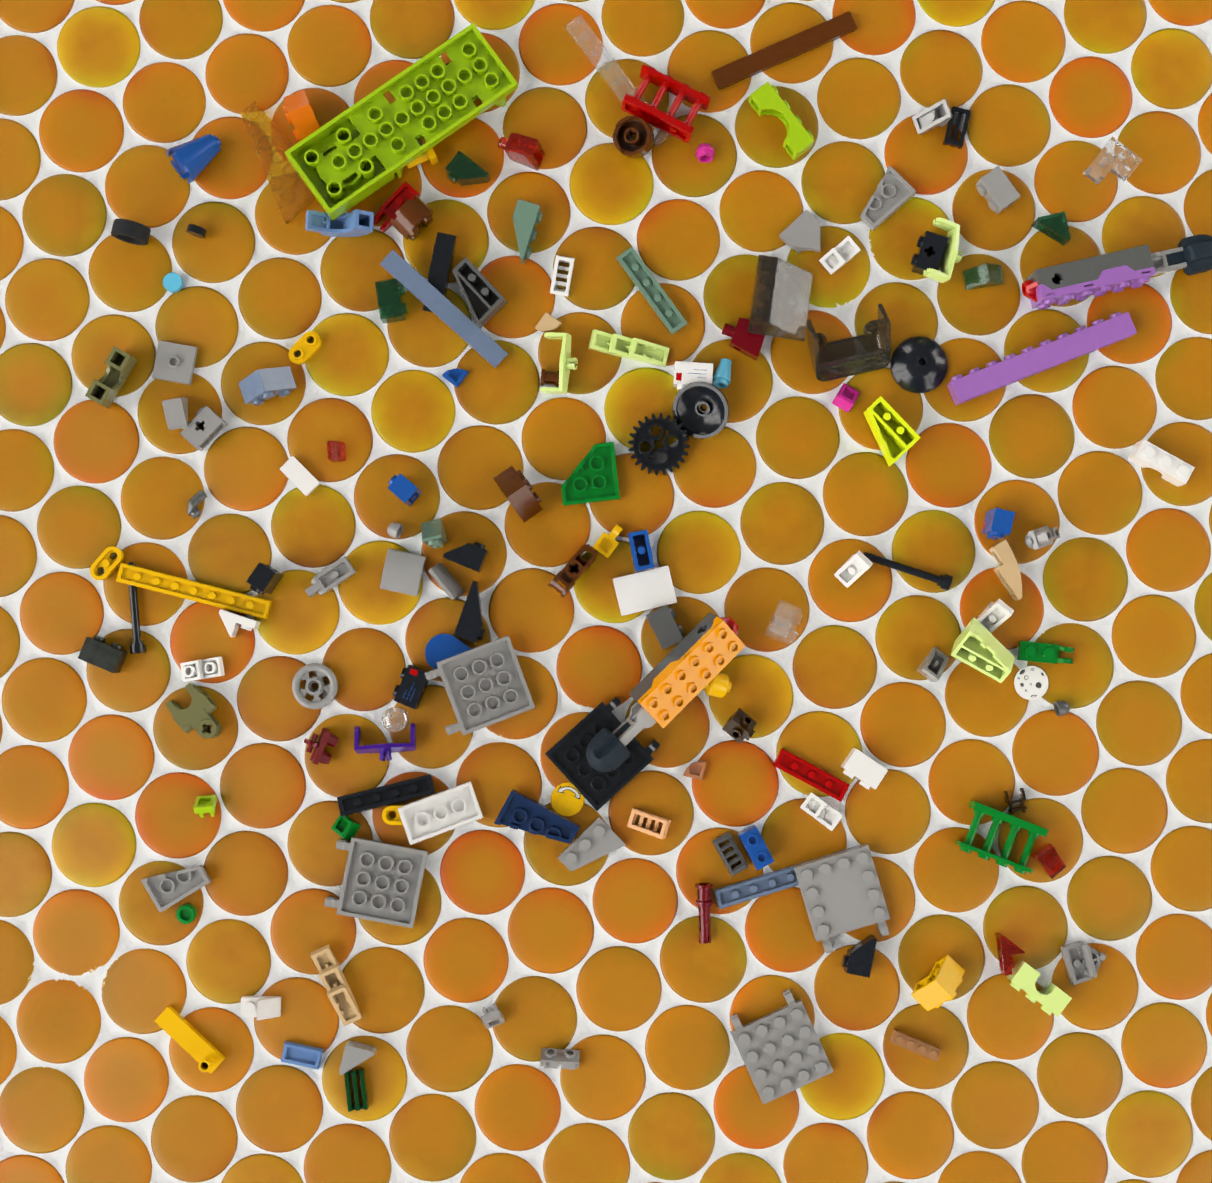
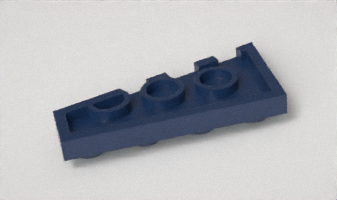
M512 789L494 824L506 825L516 830L520 829L531 834L543 835L546 838L571 844L580 828V825Z

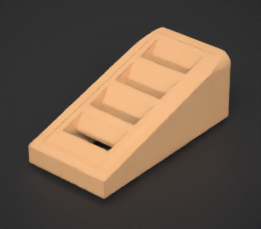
M632 808L627 827L660 839H665L671 820ZM637 815H641L638 825H635ZM645 817H647L648 820L646 826L642 827ZM652 820H655L653 830H651ZM660 822L663 823L661 832H657Z

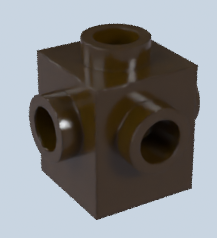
M739 708L728 719L722 729L740 744L744 739L749 740L755 733L753 728L757 722Z

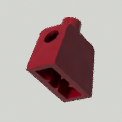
M739 318L736 326L725 323L721 334L732 337L729 345L731 348L753 360H757L769 322Z

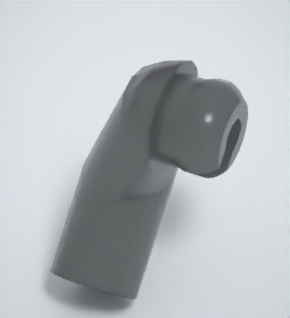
M200 490L188 502L187 514L191 515L194 519L198 518L201 514L197 508L207 497L204 491Z

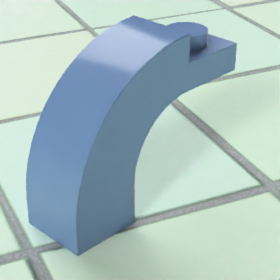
M355 209L350 213L342 214L332 221L327 213L307 210L305 230L318 232L323 236L330 237L364 236L373 232L374 212Z

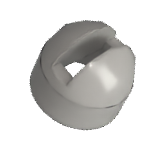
M396 522L390 523L389 527H387V533L396 539L401 536L403 525Z

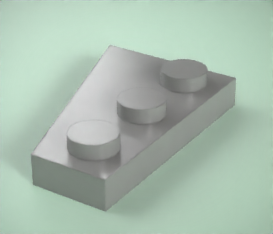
M199 865L143 878L141 882L161 913L210 883L211 879L204 867Z

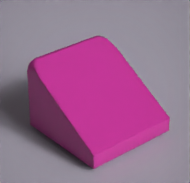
M843 383L832 403L845 412H849L860 392Z

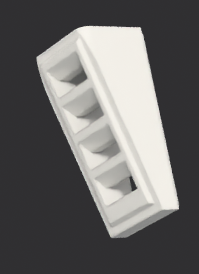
M556 255L550 288L551 294L569 295L575 258ZM559 262L570 263V266H559ZM559 269L569 272L568 275L557 273V271ZM556 277L566 278L567 283L556 281ZM555 285L566 286V290L556 289Z

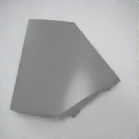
M805 210L779 234L780 239L790 248L796 250V253L810 250L821 252V224L808 210Z
M1080 941L1060 946L1070 984L1076 985L1091 980L1092 977L1097 978V970L1101 962L1105 960L1106 955Z

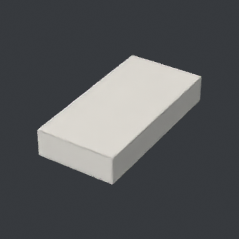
M294 456L280 468L305 496H308L321 484Z

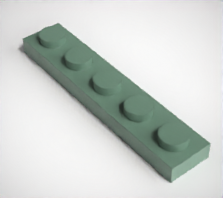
M630 247L616 257L619 264L671 335L687 325V321L633 247Z

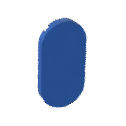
M439 634L427 643L425 657L428 664L433 669H436V662L468 651L471 648L453 635Z

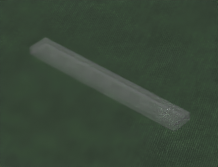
M579 15L565 25L566 30L619 100L623 102L626 94L634 96L637 90L583 17ZM641 97L640 101H642V102L648 104V103L645 101V99H644L643 97ZM649 124L654 132L655 147L670 136V134Z

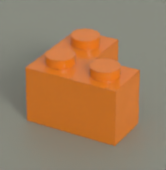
M305 89L284 97L285 105H283L285 116L289 124L293 123L295 127L293 133L297 141L303 140L320 128Z

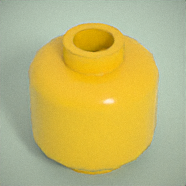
M719 672L703 690L708 696L722 698L730 692L732 683L729 681L727 674Z

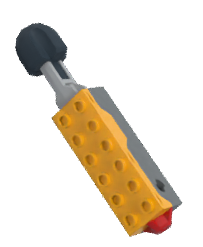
M710 612L629 693L636 701L631 707L629 717L613 733L607 728H602L591 739L586 751L587 761L590 766L600 772H611L630 756V751L626 745L642 729L650 728L655 723H658L664 729L745 647L738 638V624L730 617H717Z

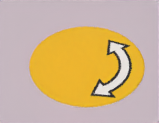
M572 783L558 785L551 794V805L562 816L575 815L583 807L584 796Z

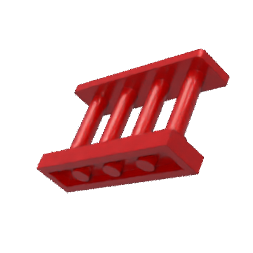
M643 64L640 72V78L643 80L634 96L625 95L621 110L639 117L660 130L689 143L694 131V127L691 124L700 108L707 110L711 98L705 93L698 92L690 88L689 85L680 83L671 76ZM649 83H652L660 88L651 104L648 105L640 101ZM666 91L676 95V98L668 112L664 113L658 110L657 107ZM683 99L693 104L684 122L674 118Z

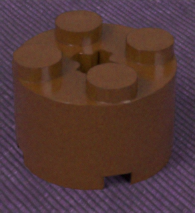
M626 116L618 121L613 133V142L616 148L629 158H641L647 155L654 146V132L650 125L636 116ZM633 134L637 135L634 141L631 140Z
M417 195L413 196V201L408 199L396 211L397 218L395 220L393 218L390 220V224L407 240L411 239L412 241L419 236V230L423 226L428 227L433 221V211Z

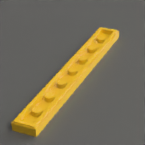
M120 563L116 578L117 582L263 619L268 618L272 603L270 600L125 563Z

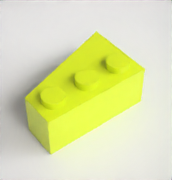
M881 396L863 412L889 467L921 438Z

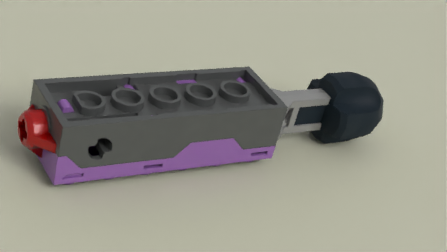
M1200 234L1182 238L1178 248L1150 253L1149 245L1147 244L1037 269L1022 283V292L1025 297L1030 299L1032 309L1039 307V310L1051 307L1050 305L1055 303L1058 306L1067 304L1072 299L1082 301L1090 295L1100 297L1108 291H1113V293L1125 290V287L1131 286V289L1143 286V283L1149 282L1152 276L1183 269L1187 275L1207 272L1212 269V236Z

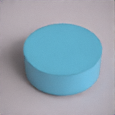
M168 273L163 278V286L169 292L177 293L183 288V279L176 273Z

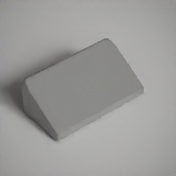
M442 563L429 569L428 572L451 600L455 601L464 593L462 587Z

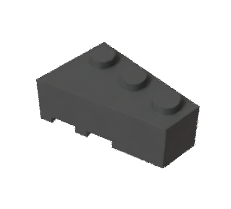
M466 257L452 270L475 322L481 329L508 302Z

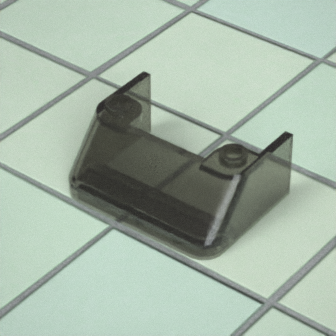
M882 303L878 304V320L868 322L864 326L863 335L827 343L826 336L823 333H816L811 320H806L809 351L814 372L819 381L824 382L883 369L890 364L891 323Z

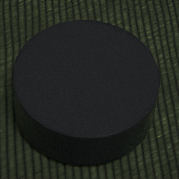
M189 224L186 230L187 233L199 238H205L207 233L204 228L194 224Z

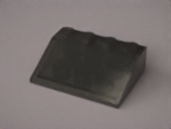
M759 255L747 332L804 341L813 274L780 258Z

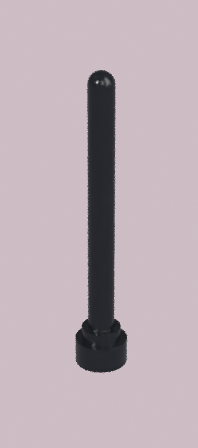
M868 552L863 553L871 562L935 582L941 589L948 591L952 583L953 576L947 574L938 576Z
M134 562L128 563L129 565L135 566ZM129 585L133 632L130 654L145 653L146 644H143V641H141L137 586Z

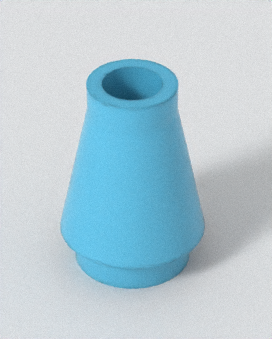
M721 359L712 378L714 386L727 388L731 383V360Z

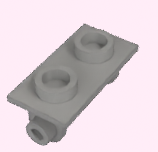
M541 1048L540 1066L558 1069V1063H562L561 1069L575 1070V1068H579L580 1050Z

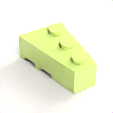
M975 617L972 618L954 641L951 656L1000 683L1011 673L1015 659Z

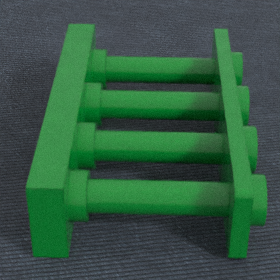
M971 800L969 808L974 809V817L965 841L956 840L960 850L970 854L971 851L978 852V857L988 861L989 858L996 859V864L1006 868L1009 864L1015 867L1014 871L1024 875L1026 871L1032 873L1033 869L1026 867L1036 838H1039V835L1046 837L1048 829ZM987 814L992 816V824L983 848L979 849L972 846L981 818ZM1005 821L1010 823L1009 827L1011 829L1001 856L990 853L1000 824ZM1021 828L1028 830L1027 834L1029 836L1019 863L1008 860L1018 831H1021Z

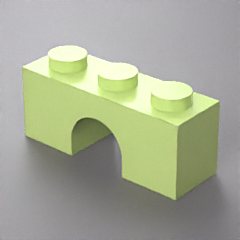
M1019 959L1006 976L1011 980L1010 985L1017 991L1024 990L1027 993L1025 997L1034 1004L1036 1001L1041 1003V1009L1048 1015L1053 1013L1058 1017L1072 998L1053 983H1050L1046 989L1038 991L1035 983L1041 974L1022 959Z

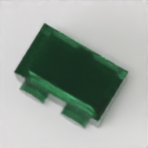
M396 279L375 282L381 321L383 323L406 320L405 314H408L406 302L403 303L402 296L405 295L404 286Z

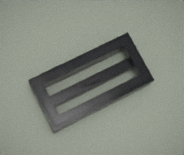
M953 106L951 108L953 117L948 121L943 145L949 144L951 147L957 146V148L961 149L971 111ZM955 112H958L952 140H950L949 136ZM962 114H965V119L960 139L958 142L956 141L957 133Z

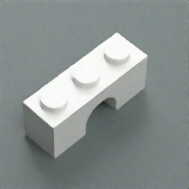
M1146 440L1136 442L1128 457V460L1142 468L1148 467L1157 470L1162 474V479L1177 487L1187 483L1195 468Z

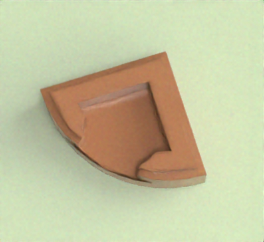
M697 761L690 764L683 776L702 780L707 761Z

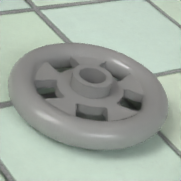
M312 663L303 666L297 671L292 681V691L295 699L302 706L309 709H321L334 700L338 691V682L330 668L323 664ZM317 671V677L310 678L309 672ZM325 676H327L330 681V684L326 686L324 684V681L322 680V678ZM301 680H306L305 689L300 688ZM313 683L319 685L317 690L312 688ZM325 690L328 695L322 700L319 695ZM307 693L314 696L312 701L305 698Z

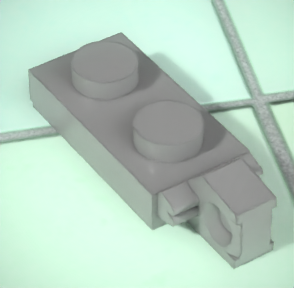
M344 556L313 577L314 579L311 581L313 585L307 588L305 592L309 597L317 593L321 596L357 572L348 558Z

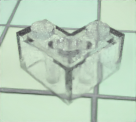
M1112 136L1083 174L1097 185L1110 171L1125 181L1132 175L1143 159Z
M779 600L764 635L784 645L794 642L798 634L795 631L797 628L795 625L800 624L803 618V614H801L803 609L786 601Z

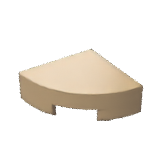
M545 312L535 329L541 332L556 330L560 327L561 322Z

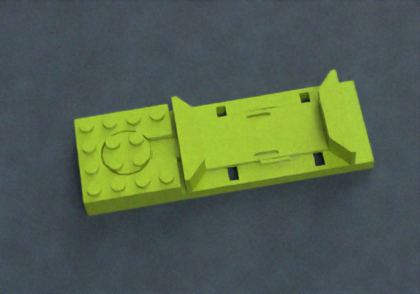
M472 23L285 151V155L333 221L395 178L394 174L400 179L403 167L493 105L504 107L506 105V96L518 89V83L474 23ZM444 52L452 61L448 65H445L439 57ZM387 91H390L396 99L391 104L383 95ZM479 98L483 104L476 107L473 102ZM424 137L426 143L420 146L417 140Z

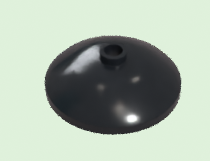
M918 336L908 338L897 346L891 357L890 369L895 382L901 388L911 393L920 394L932 391L942 383L947 373L948 361L944 350L937 342L927 337ZM920 359L924 360V365L919 364Z
M693 382L684 386L677 393L673 402L674 419H677V425L683 424L681 430H687L686 434L695 438H710L718 434L725 427L729 418V405L723 392L716 386L707 382ZM702 404L707 406L706 410L702 408Z

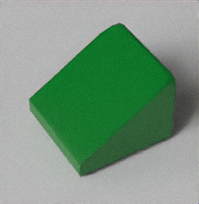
M339 815L331 829L341 838L351 841V837L355 836L361 825L349 816L341 817Z

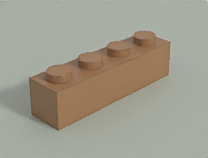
M894 1028L889 1038L891 1043L934 1061H937L941 1051L935 1045Z

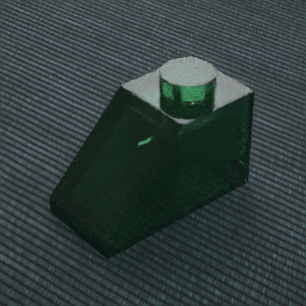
M460 151L445 168L447 178L454 184L458 182L464 186L488 183L491 180L488 172Z

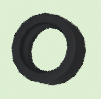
M115 219L111 235L127 243L147 245L151 230L147 226L131 220Z

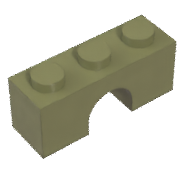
M114 346L104 362L107 364L105 374L100 380L94 379L85 396L109 409L135 366L137 359Z

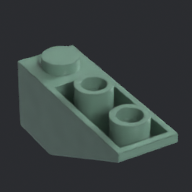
M518 199L513 214V222L521 264H525V260L530 258L532 248L529 247L531 241L534 242L536 239L537 230L535 228L537 223H541L543 213L541 212L540 205Z
M441 518L422 523V542L429 547H433V549L443 547V543L448 542Z

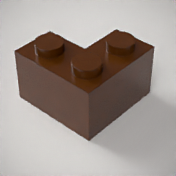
M510 466L493 478L524 523L543 510L539 504L541 499L536 492L532 493L530 491L533 487L520 470L516 472L514 467Z

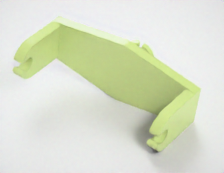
M936 218V220H933V225L948 231V241L941 260L940 271L927 268V271L924 270L923 275L937 282L944 283L950 280L954 264L959 263L962 259V256L959 255H963V253L958 251L960 225L945 218Z
M544 333V337L547 339H561L562 347L559 362V388L541 387L540 392L546 394H567L570 369L577 370L578 367L575 365L578 364L577 358H571V335L568 333Z

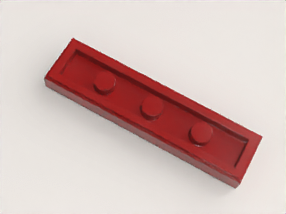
M782 748L773 763V766L840 802L850 786L848 783Z

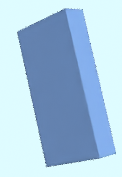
M285 1041L280 1062L319 1070L324 1049Z

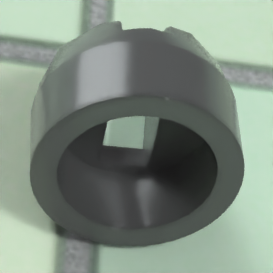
M1063 700L1055 701L1054 711L1058 717L1066 715L1070 711L1069 703Z

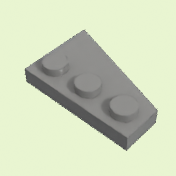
M889 165L886 174L864 208L860 219L874 231L914 196L916 190Z
M598 817L558 856V859L572 872L626 844Z

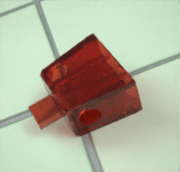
M511 133L509 139L505 137L499 139L498 148L505 150L510 160L534 170H539L545 152L538 139L517 133Z

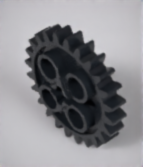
M660 413L659 418L652 414L651 420L645 416L646 422L643 423L639 420L640 427L633 426L636 433L629 434L634 438L628 441V444L633 445L628 451L635 453L631 456V459L637 458L638 460L635 465L642 464V471L647 467L648 474L655 470V474L658 476L659 471L662 470L663 475H666V469L673 473V466L679 469L678 462H685L682 455L688 456L684 449L690 448V445L685 444L689 437L683 436L687 433V430L681 431L680 429L683 424L676 425V418L671 422L670 415L663 419L662 413ZM653 427H660L662 433L659 436H653L651 434ZM666 430H669V434L662 442L664 447H659L652 459H649V455L656 447L654 442H659ZM675 437L678 440L675 447L668 446V438ZM644 442L650 443V451L642 452L640 449L641 444ZM658 453L666 454L667 460L664 463L656 461Z

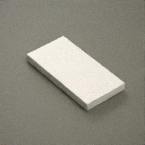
M471 781L397 808L410 845L483 818Z

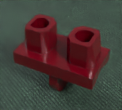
M322 728L320 736L313 733L311 739L305 738L304 743L308 744L306 751L312 753L310 760L316 765L318 763L329 764L332 754L324 751L325 746L329 745L335 748L339 740L337 736L326 728Z

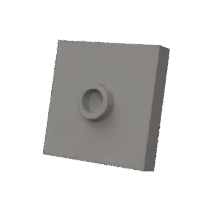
M159 340L152 378L191 385L198 348Z

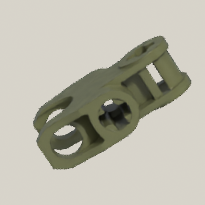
M188 683L185 686L192 698L188 708L183 709L174 700H169L166 703L174 721L184 732L189 733L195 729L202 738L206 739L215 738L221 733V724L212 714L218 708L216 703L194 683ZM208 725H212L210 729L212 732H207L209 729Z

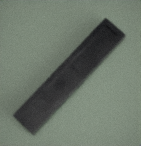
M429 774L337 797L340 815L344 817L436 794L432 775Z

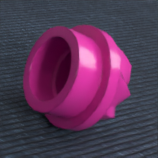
M709 143L700 144L696 150L698 161L708 163L713 160L715 155L713 147Z

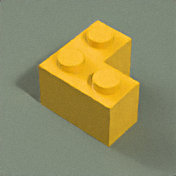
M947 955L935 963L930 975L917 982L911 996L927 1011L939 1008L943 1002L951 1001L956 996V989L963 981L962 976L965 970Z

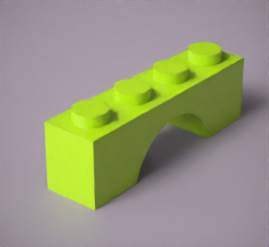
M766 82L750 94L748 102L759 116L772 115L784 123L787 136L783 147L793 160H796L812 147L814 143L812 133L809 130H805L801 119L791 112L790 105L786 100L781 99L774 85L771 86L769 82Z

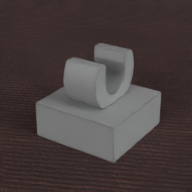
M495 1003L492 1004L493 1011L491 1013H488L486 1007H483L484 1015L481 1016V1019L487 1029L505 1023L504 1015Z

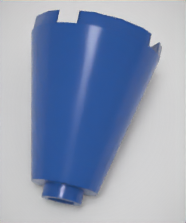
M207 134L169 148L166 151L167 157L171 155L173 158L171 161L172 166L184 180L188 178L187 183L190 184L221 151L220 146L222 144L216 135Z

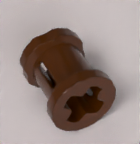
M542 369L540 386L547 384L559 387V370L552 372Z

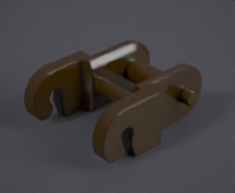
M1020 788L1021 798L1010 801L1008 792L1004 791L1006 796L1004 797L1005 803H1008V812L1011 815L1017 811L1025 813V809H1027L1024 805L1026 796L1023 788ZM1020 802L1021 807L1013 808L1012 804Z

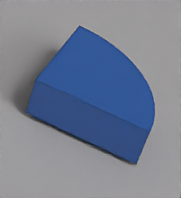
M451 369L444 372L442 377L458 388L469 372L464 369Z

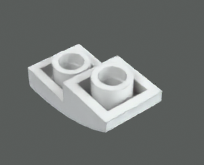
M222 657L180 663L183 682L225 675Z

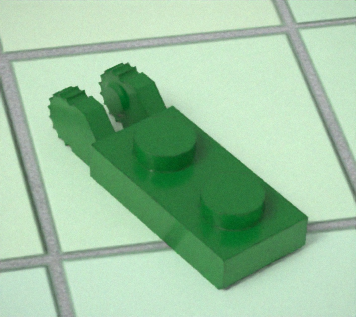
M1019 641L1017 660L1073 664V660L1070 658H1058V652L1071 653L1074 652V648L1056 644Z

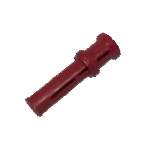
M696 883L697 900L695 902L699 910V943L707 944L711 943L710 906L713 904V900H711L712 883Z

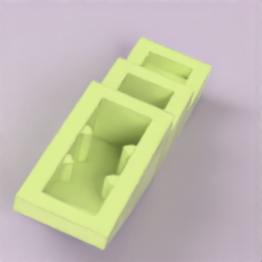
M596 329L592 330L588 349L663 367L666 366L670 349L638 338L632 339Z

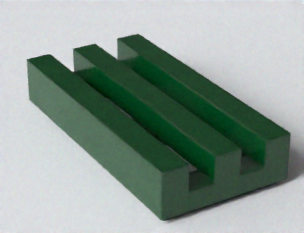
M364 1069L349 1070L344 1073L348 1112L353 1110L359 1111L360 1109L367 1110L369 1106ZM357 1074H360L363 1104H360ZM350 1075H352L355 1105H353Z

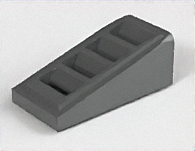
M729 832L712 840L731 876L748 868ZM727 839L730 841L722 847H719L718 845ZM731 846L733 847V850L727 852L726 854H723L722 851L728 849ZM735 853L737 854V857L731 859L730 861L726 860V858L734 855ZM739 860L741 861V864L737 865L736 867H730L732 864L738 862Z

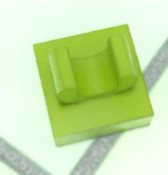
M216 794L197 796L193 807L194 813L199 814L201 818H204L205 813H210L211 817H214L217 804Z

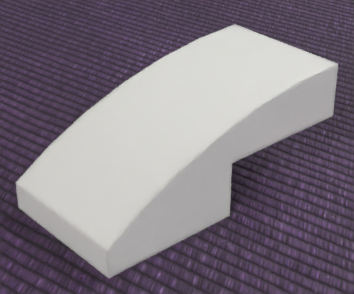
M847 236L819 261L832 275L857 255L861 249L850 236Z
M812 792L800 807L831 831L834 830L843 818V815Z

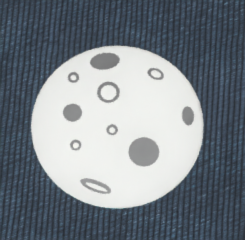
M1023 667L1015 676V690L1024 699H1039L1048 689V677L1039 667Z

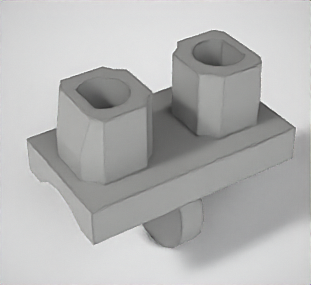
M1047 525L1029 531L1025 536V544L1034 550L1053 544L1054 539L1060 538L1057 526L1049 529Z

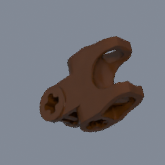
M589 544L582 546L548 586L553 587L563 598L596 560L597 551ZM590 551L593 555L590 560H584L581 557L582 553ZM577 567L578 571L576 573H572L571 568ZM559 580L561 583H563L566 586V589H564L559 583H557V581Z

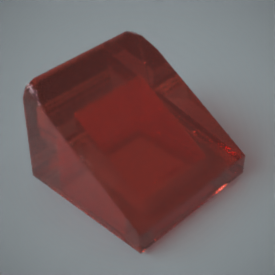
M328 441V459L331 462L346 461L345 443Z

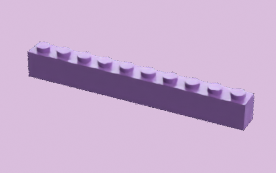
M1121 311L1110 315L1109 320L1099 319L1092 323L1093 326L1088 328L1085 325L1074 330L1075 333L1070 335L1068 332L1057 336L1058 340L1053 342L1048 339L1039 343L1040 347L1033 349L1031 346L1023 349L1020 355L1016 356L1013 353L1004 357L1002 362L998 363L995 360L986 364L987 367L980 370V367L968 371L969 375L964 377L962 374L952 377V381L947 384L955 406L1135 335L1137 331L1129 312L1121 314Z

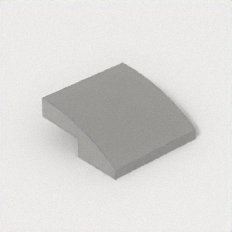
M389 548L383 568L380 589L418 596L426 556Z

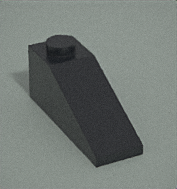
M473 581L454 635L477 643L478 639L482 640L485 629H482L484 624L479 584Z

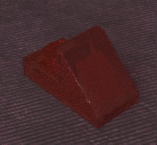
M1050 843L1043 844L1031 855L1051 879L1066 867Z
M995 933L1000 972L1004 975H1012L1014 959L1010 955L1023 954L1025 952L1001 933Z

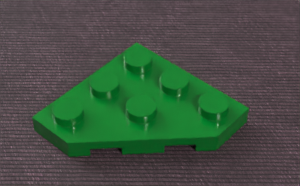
M614 442L593 445L588 454L561 486L563 506L620 500Z

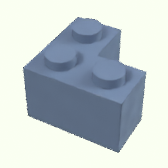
M290 366L258 369L239 382L245 404H253L254 406L264 404V400L273 398L276 395H279L280 398L289 396L290 392L297 388Z

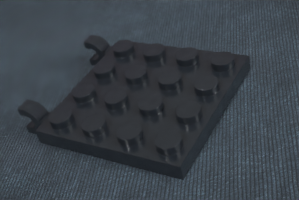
M617 697L607 705L601 702L545 753L596 811L654 760L650 754L660 746L654 739L644 748L634 737L626 745L630 751V756L615 770L600 772L590 766L587 761L586 751L591 739L602 728H607L613 733L622 724L612 713L621 703Z

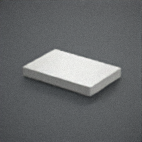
M668 565L613 579L621 616L677 603Z

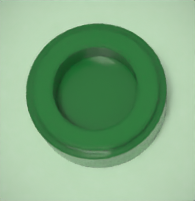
M189 903L181 905L176 911L178 921L183 924L191 923L197 916L196 908Z

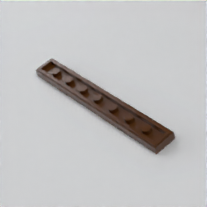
M850 11L713 70V78L718 89L722 90L857 30V26Z

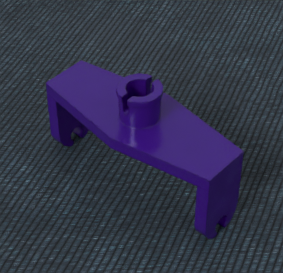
M415 723L410 724V743L361 746L360 727L355 726L354 750L357 754L380 753V761H385V756L387 761H391V753L416 750Z

